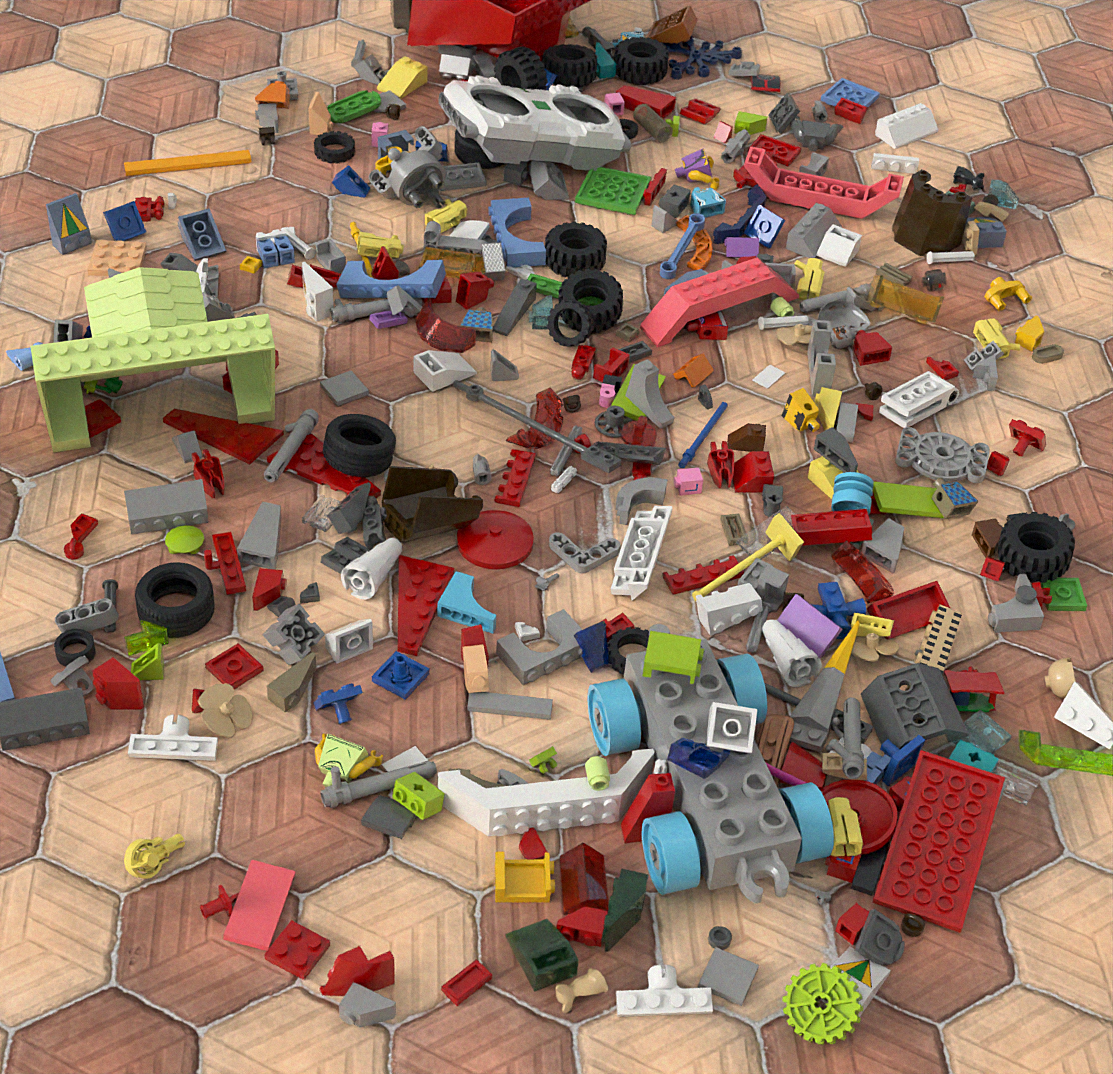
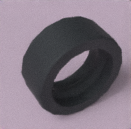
M82 629L67 630L61 633L54 643L56 658L65 667L82 656H85L90 663L96 654L93 636ZM75 643L87 646L79 653L71 654L63 651L67 646Z

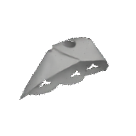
M835 300L821 308L818 315V320L831 321V329L847 325L849 327L853 326L850 330L859 331L865 330L870 325L867 315L860 308L850 302ZM831 306H835L833 311L829 310Z

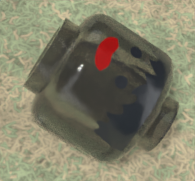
M940 269L928 270L925 272V277H922L923 287H926L930 292L942 290L944 285L947 284L946 274Z

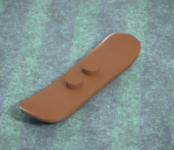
M780 714L766 715L765 721L759 725L756 744L764 761L782 770L786 750L794 728V720L790 716ZM772 776L778 788L779 779Z

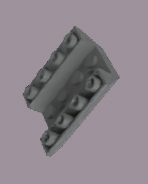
M916 663L877 676L861 693L862 700L881 745L889 739L899 749H902L918 735L928 740L945 734L948 742L969 736L939 668ZM903 685H909L911 687L907 691H903L900 689V687ZM917 718L925 719V721L921 724H916L914 722V720Z

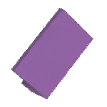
M727 237L725 239L726 257L756 256L757 258V254H759V238Z

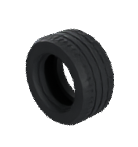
M457 129L455 130V155L463 164L480 163L482 169L497 168L505 164L491 162L476 140L464 138Z
M345 414L336 417L328 424L323 444V455L330 466L344 474L355 477H373L382 474L392 464L396 437L386 423L375 417L363 414Z
M166 563L152 568L139 580L135 589L136 608L141 624L150 632L162 637L179 638L198 632L211 620L215 610L211 579L204 571L188 563ZM173 593H185L195 597L185 605L166 607L155 603L158 599Z

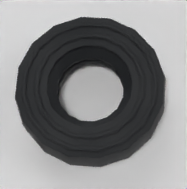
M619 119L622 129H629L623 130L624 134L629 139L635 138L638 134L637 123L629 119Z

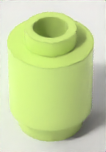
M783 297L775 298L772 301L770 308L778 317L794 315L793 307Z
M599 756L591 757L585 763L588 783L593 790H604L609 786L610 782L607 761Z

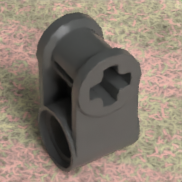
M764 484L762 500L763 512L766 516L773 518L780 513V504L783 500V486Z

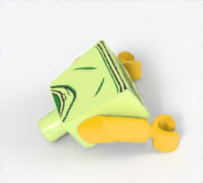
M326 733L322 734V740L315 748L316 763L321 772L326 774L322 783L325 787L332 785V767H339L341 780L349 783L372 766H380L383 755L376 757V751L372 750L370 756H368L369 754L365 747Z

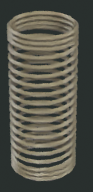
M641 104L634 110V119L658 142L662 143L670 138L672 128L647 104ZM643 107L647 108L645 109L648 111L647 115L644 117L642 114L640 117L638 111ZM664 127L666 131L667 129L669 131L668 135L665 138L657 135L659 134L658 132L662 128L664 129Z

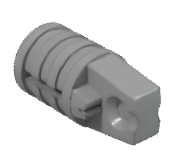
M814 101L815 105L812 107L816 122L823 123L828 118L825 106L822 105L821 101Z
M476 454L473 457L475 482L479 485H486L491 481L489 464L485 457Z

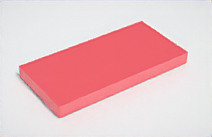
M251 860L224 932L223 940L267 951L272 943L295 877V871Z

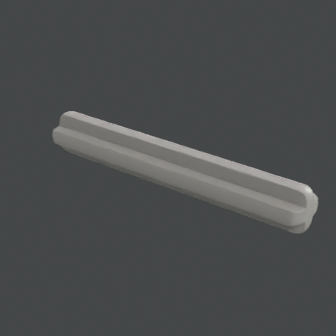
M575 425L567 438L574 441L577 436L582 434V427ZM565 444L563 445L550 469L551 475L556 477L560 475L573 448Z

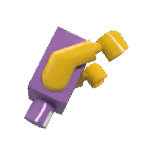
M704 148L681 159L683 166L675 169L677 178L686 175L688 182L701 180L707 184L711 183L710 187L714 190L719 188V179L717 177L711 178L710 168L713 167L714 160H712L711 156H706Z

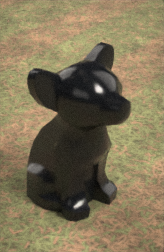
M957 166L953 176V183L960 182L965 185H972L974 190L984 189L983 178L985 173H979L977 176H974L968 169Z

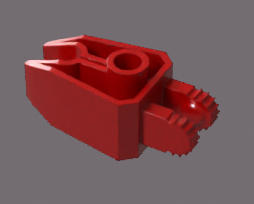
M722 441L721 449L718 450L716 442H710L711 452L708 456L707 465L713 482L718 488H721L723 478L726 480L728 488H730L734 473V451L728 449L727 441Z
M208 449L203 450V457L205 459L200 460L196 452L192 453L191 456L194 462L193 476L196 480L202 479L204 492L210 497L215 498L214 487H216L221 495H224V476L219 458L211 456Z

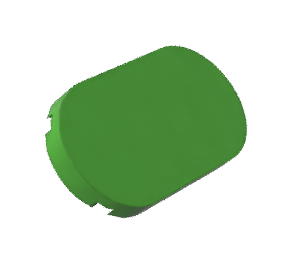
M364 90L331 103L327 107L331 115V122L344 123L371 112L381 105V97L375 91L371 93Z

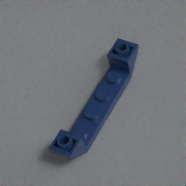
M758 184L749 190L747 198H749L748 205L751 207L746 210V213L740 217L739 221L733 226L722 222L714 229L715 244L724 243L727 237L741 238L758 205L765 207L767 197Z

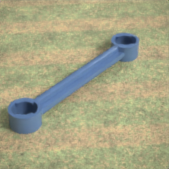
M694 213L689 216V227L669 260L660 265V276L662 278L673 279L676 276L677 264L695 233L704 228L705 217L702 214Z

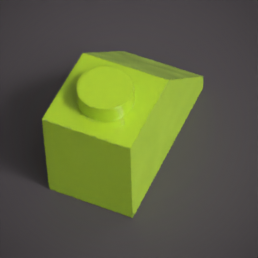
M739 111L735 120L734 133L737 134L742 130H747L750 135L766 130L768 116Z

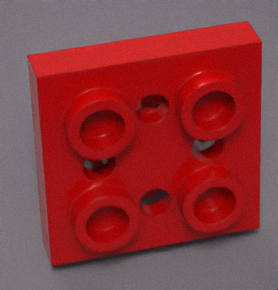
M1011 420L1009 424L1010 435L1019 440L1013 449V453L1023 456L1028 445L1044 451L1046 436L1042 429L1029 427L1022 420Z

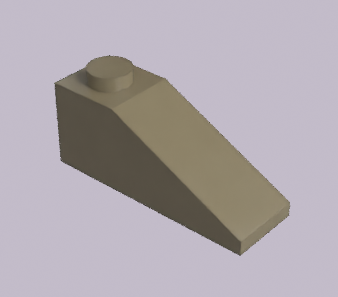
M310 653L267 685L268 700L282 711H288L301 701L317 667L316 653Z

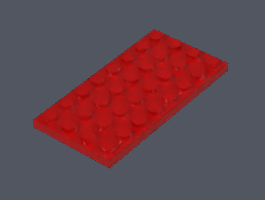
M920 750L872 903L904 914L912 913L922 917L924 921L961 933L1005 777Z

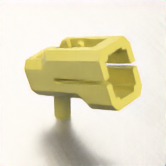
M446 199L445 207L434 209L425 214V225L427 226V223L430 221H435L440 224L441 233L460 223L461 219L467 217L466 204L460 200L452 203L450 199Z
M359 232L357 240L358 255L378 257L382 246L386 247L393 258H399V255L403 253L404 245L401 244V240L398 239L397 235L385 238L375 236L373 233Z
M809 258L807 265L796 260L795 266L803 270L804 277L799 279L797 288L798 299H807L810 282L809 298L820 296L825 273L822 270V260Z
M997 319L977 321L973 333L984 348L992 341L1000 347L1004 355L998 359L1008 357L1010 350H1020V344L1008 342L1002 333L1003 328Z
M840 797L830 799L828 809L834 833V845L831 855L844 856L843 844H845L847 856L861 854L863 841L857 813L851 810L849 799Z

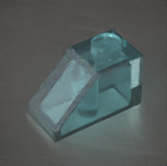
M992 179L988 194H993L998 198V206L1017 209L1019 198L1008 183Z
M548 295L532 305V312H529V322H532V329L549 330L547 329V317L550 315V310L553 309L552 295Z

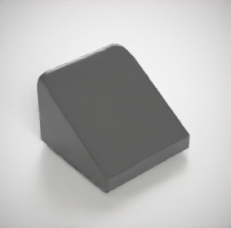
M280 596L268 604L267 608L279 617L286 609L296 604L293 598Z

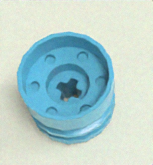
M857 472L838 474L834 480L831 510L867 509L869 515L872 502L871 496L873 494V480L869 476Z

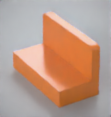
M704 353L692 357L673 375L676 380L686 377L691 387L694 388L714 370Z

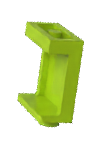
M650 631L642 676L651 678L653 669L690 676V684H694L695 677H700L702 665L697 663L702 661L704 648H700L701 639Z

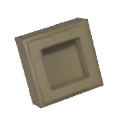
M625 323L616 330V336L628 342H631L640 333V329L628 323Z

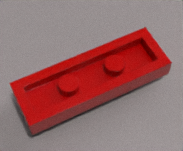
M661 168L658 173H655L653 181H650L648 188L644 190V205L650 206L666 182L667 169Z

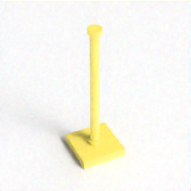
M778 513L773 517L765 532L772 541L701 590L694 591L692 593L694 600L696 601L697 595L706 596L750 566L756 558L760 559L776 547H778L788 561H791L797 555L804 541L784 517Z

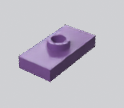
M390 310L370 314L369 320L377 329L406 324L408 318L401 311L393 316Z

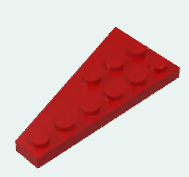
M176 408L163 417V423L183 433L195 430L198 440L249 465L284 435V430L249 423L239 424L235 420Z
M312 433L306 436L285 470L291 469L296 471L297 475L320 485L327 484L331 486L332 490L346 492L347 495L356 487L369 482L371 487L368 496H374L375 498L381 496V490L366 477L350 476L330 466L323 455L324 443ZM278 451L267 456L268 463H271Z
M399 555L398 652L413 656L418 655L437 613L438 601L452 579L455 568Z

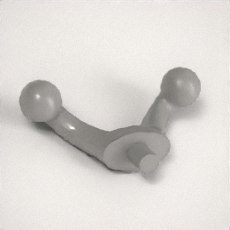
M834 717L832 719L833 729L840 739L844 738V733L837 727L840 720ZM829 744L825 748L827 752L834 750Z

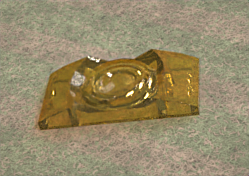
M425 247L419 264L420 269L427 260H443L446 276L457 277L458 279L460 274L481 272L485 275L483 255Z

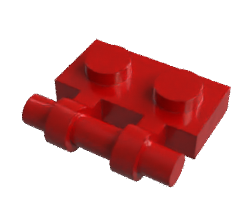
M158 196L155 201H152V197L135 198V204L142 222L151 221V218L160 220L164 215L163 208L165 202L162 196Z

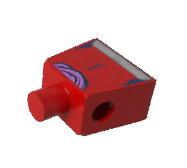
M722 310L686 323L687 331H696L698 338L701 340H727L728 324Z

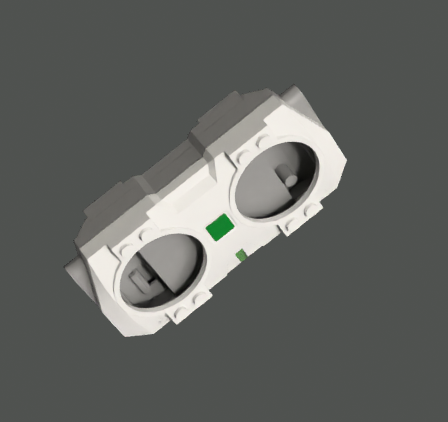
M477 75L476 77L469 76L468 82L453 80L445 86L444 92L439 94V105L461 136L476 140L491 162L520 164V161L529 160L549 161L571 165L573 169L590 170L594 168L593 171H597L598 167H602V165L619 158L621 152L628 153L631 148V142L624 134L620 120L612 109L598 99L581 94L578 88L574 86L550 85L549 91L502 86L498 79L494 77L483 78Z

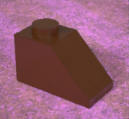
M747 423L728 434V449L748 452L763 451L766 425Z
M996 518L976 521L973 528L972 537L985 558L987 556L992 558L999 546L1003 527Z

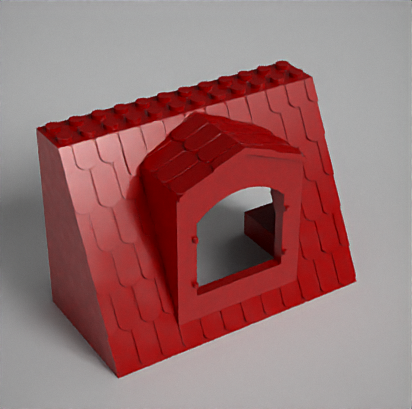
M412 0L407 45H473L496 58L503 52L523 46L533 50L542 62V55L546 49L565 43L570 11L591 0Z

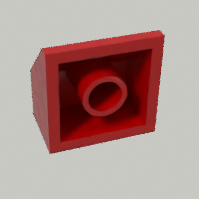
M751 451L734 462L732 479L735 493H763L764 484L773 485L774 472L769 451Z
M114 657L92 670L93 684L97 693L95 696L100 704H105L110 710H141L144 708L140 680Z

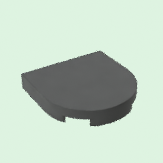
M872 909L868 914L855 951L876 964L889 965L901 958L905 943L902 941L899 926L876 909Z

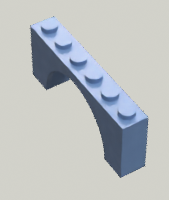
M529 198L491 200V207H488V213L491 216V224L494 225L497 243L501 242L503 259L506 266L546 265V249L543 242L525 241L513 236L507 230L515 223L531 220V203Z
M427 260L419 270L408 276L393 280H378L367 275L364 261H348L336 285L340 298H388L387 292L397 285L412 298H436L446 271L443 260Z

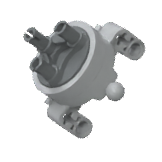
M421 126L416 129L415 137L422 146L417 151L411 153L407 151L400 153L397 148H391L388 151L389 159L393 160L390 163L392 168L390 176L387 178L379 170H373L369 174V181L386 199L394 197L397 200L399 198L404 204L415 206L416 208H420L424 202L432 200L437 208H442L439 202L444 206L445 201L439 195V191L444 186L446 171L439 162L442 158L440 155L442 145L426 127Z

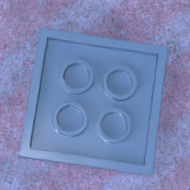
M841 78L821 95L820 101L836 106L841 98H845L869 107L879 98L880 92Z

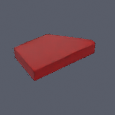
M927 357L926 363L943 380L958 377L959 371L949 361L942 360L940 362L933 360L932 357Z
M81 513L70 525L72 535L76 541L82 543L98 525V519Z
M529 828L519 843V849L525 860H543L545 853L548 852L535 828Z

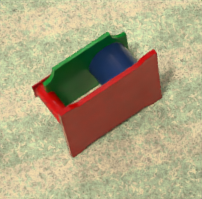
M944 670L950 687V694L958 711H996L997 694L1005 693L996 672L981 673ZM971 692L989 693V697H986L983 694Z

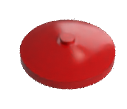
M482 511L477 520L465 528L458 529L457 547L461 555L470 563L486 569L499 570L514 567L526 560L533 549L534 536L529 524L521 517L507 511Z
M856 779L836 781L822 789L827 806L832 798L849 799L850 808L857 813L863 841L861 855L880 849L893 837L897 826V808L891 796L884 789L874 783Z

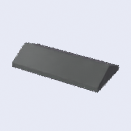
M598 441L593 444L624 462L660 465L666 452V448Z

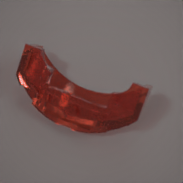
M428 298L416 318L417 333L420 338L430 346L442 351L453 349L456 353H463L474 347L476 330L455 326L444 321L434 312L432 299Z
M550 387L536 394L537 409L534 420L560 433L564 418L561 416L560 408L563 404L560 397ZM530 427L527 432L523 428L519 429L516 434L507 437L506 442L529 449H539L551 444L555 439Z
M847 540L831 555V558L859 587L867 604L889 598L894 594L893 587L879 569L857 547Z

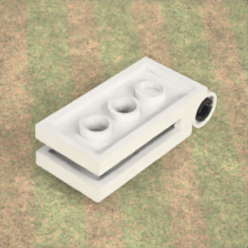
M928 371L883 394L881 401L885 405L880 407L879 413L903 428L910 427L945 408L947 404H953L958 398L959 390Z

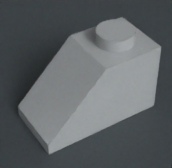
M276 103L258 104L255 116L256 120H259V126L274 127L275 133H279Z
M356 983L352 984L339 1004L340 1018L349 1025L354 1024L360 1028L394 1019L396 1015V1002Z

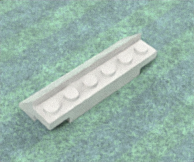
M654 506L652 511H637L635 518H631L614 567L615 577L610 588L611 594L631 595V600H634L648 588L672 514V506Z

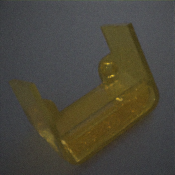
M882 275L873 276L867 300L870 302V306L875 308L882 306L917 318L916 322L925 325L927 322H936L944 299L943 296H932L883 279L884 276Z

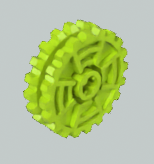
M822 963L821 967H818L816 964H810L809 970L801 968L799 970L800 975L798 977L793 975L791 977L793 983L785 987L788 994L783 996L782 1001L787 1003V1007L783 1009V1012L790 1017L787 1020L788 1024L796 1027L794 1030L796 1034L804 1035V1039L813 1042L815 1039V1043L824 1045L825 1041L831 1045L836 1044L837 1038L842 1041L847 1039L846 1033L848 1031L853 1033L855 1031L853 1025L861 1021L858 1013L863 1012V1006L859 1004L863 997L862 994L856 992L859 986L856 982L850 981L851 976L848 973L843 972L841 974L842 970L836 966L830 968L828 964ZM820 999L828 1001V1004H825L827 1005L826 1009L818 1007V1004H821L819 1003Z

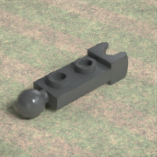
M590 27L583 28L582 34L588 38V43L596 50V43L599 42L611 58L614 59L611 53V49H615L614 45L611 42H607L595 29Z
M368 496L362 518L363 538L366 547L372 550L374 544L383 543L386 541L381 507L374 496Z

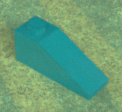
M599 42L596 43L597 77L599 79L615 77V61Z

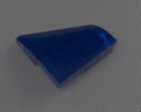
M604 621L587 627L574 635L583 651L581 656L591 673L609 664L606 624Z
M681 738L671 744L667 760L706 779L724 763L730 754V750L723 749L722 752L710 750L706 743H698L690 739Z

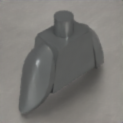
M794 118L790 123L796 140L802 143L803 147L809 148L810 151L824 149V146L834 142L839 132L843 129L841 124L831 125L805 120L801 122L797 118Z

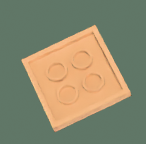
M96 240L88 266V275L108 276L109 268L124 273L142 267L147 249L146 242Z

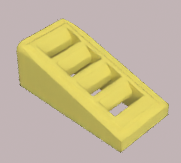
M854 613L851 628L859 620L860 624L856 636H866L871 633L878 636H890L894 621Z

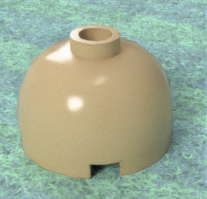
M1071 657L1056 660L1049 667V675L1045 676L1047 688L1051 687L1053 694L1065 699L1072 685L1076 682Z

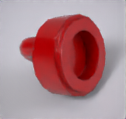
M581 434L574 439L575 442L587 448L591 446V442L586 434Z
M74 537L64 546L66 558L75 560L84 555L83 544L76 541Z

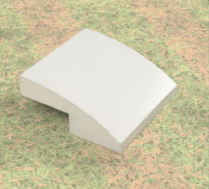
M476 220L463 221L457 225L450 236L481 240L489 229V223Z

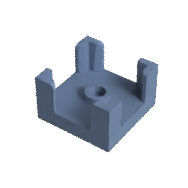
M406 130L378 137V160L388 155L390 147H400L402 151H408V143L414 145L413 137Z

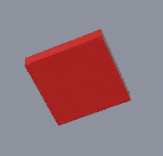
M239 643L205 663V668L222 684H230L233 689H236L264 671V666Z

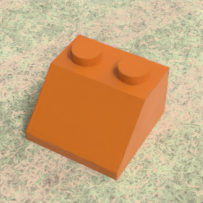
M282 81L270 83L255 97L257 104L276 103V108H289L290 90L287 84H284Z

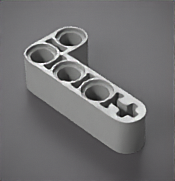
M435 221L427 223L424 233V252L427 255L483 261V255H480L481 244H487L486 241L441 235L439 223Z

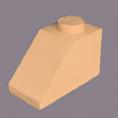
M484 645L464 646L465 687L469 693L489 691V676Z

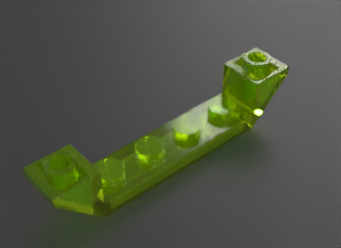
M1019 729V749L1035 765L1113 776V754L1041 744L1040 732Z

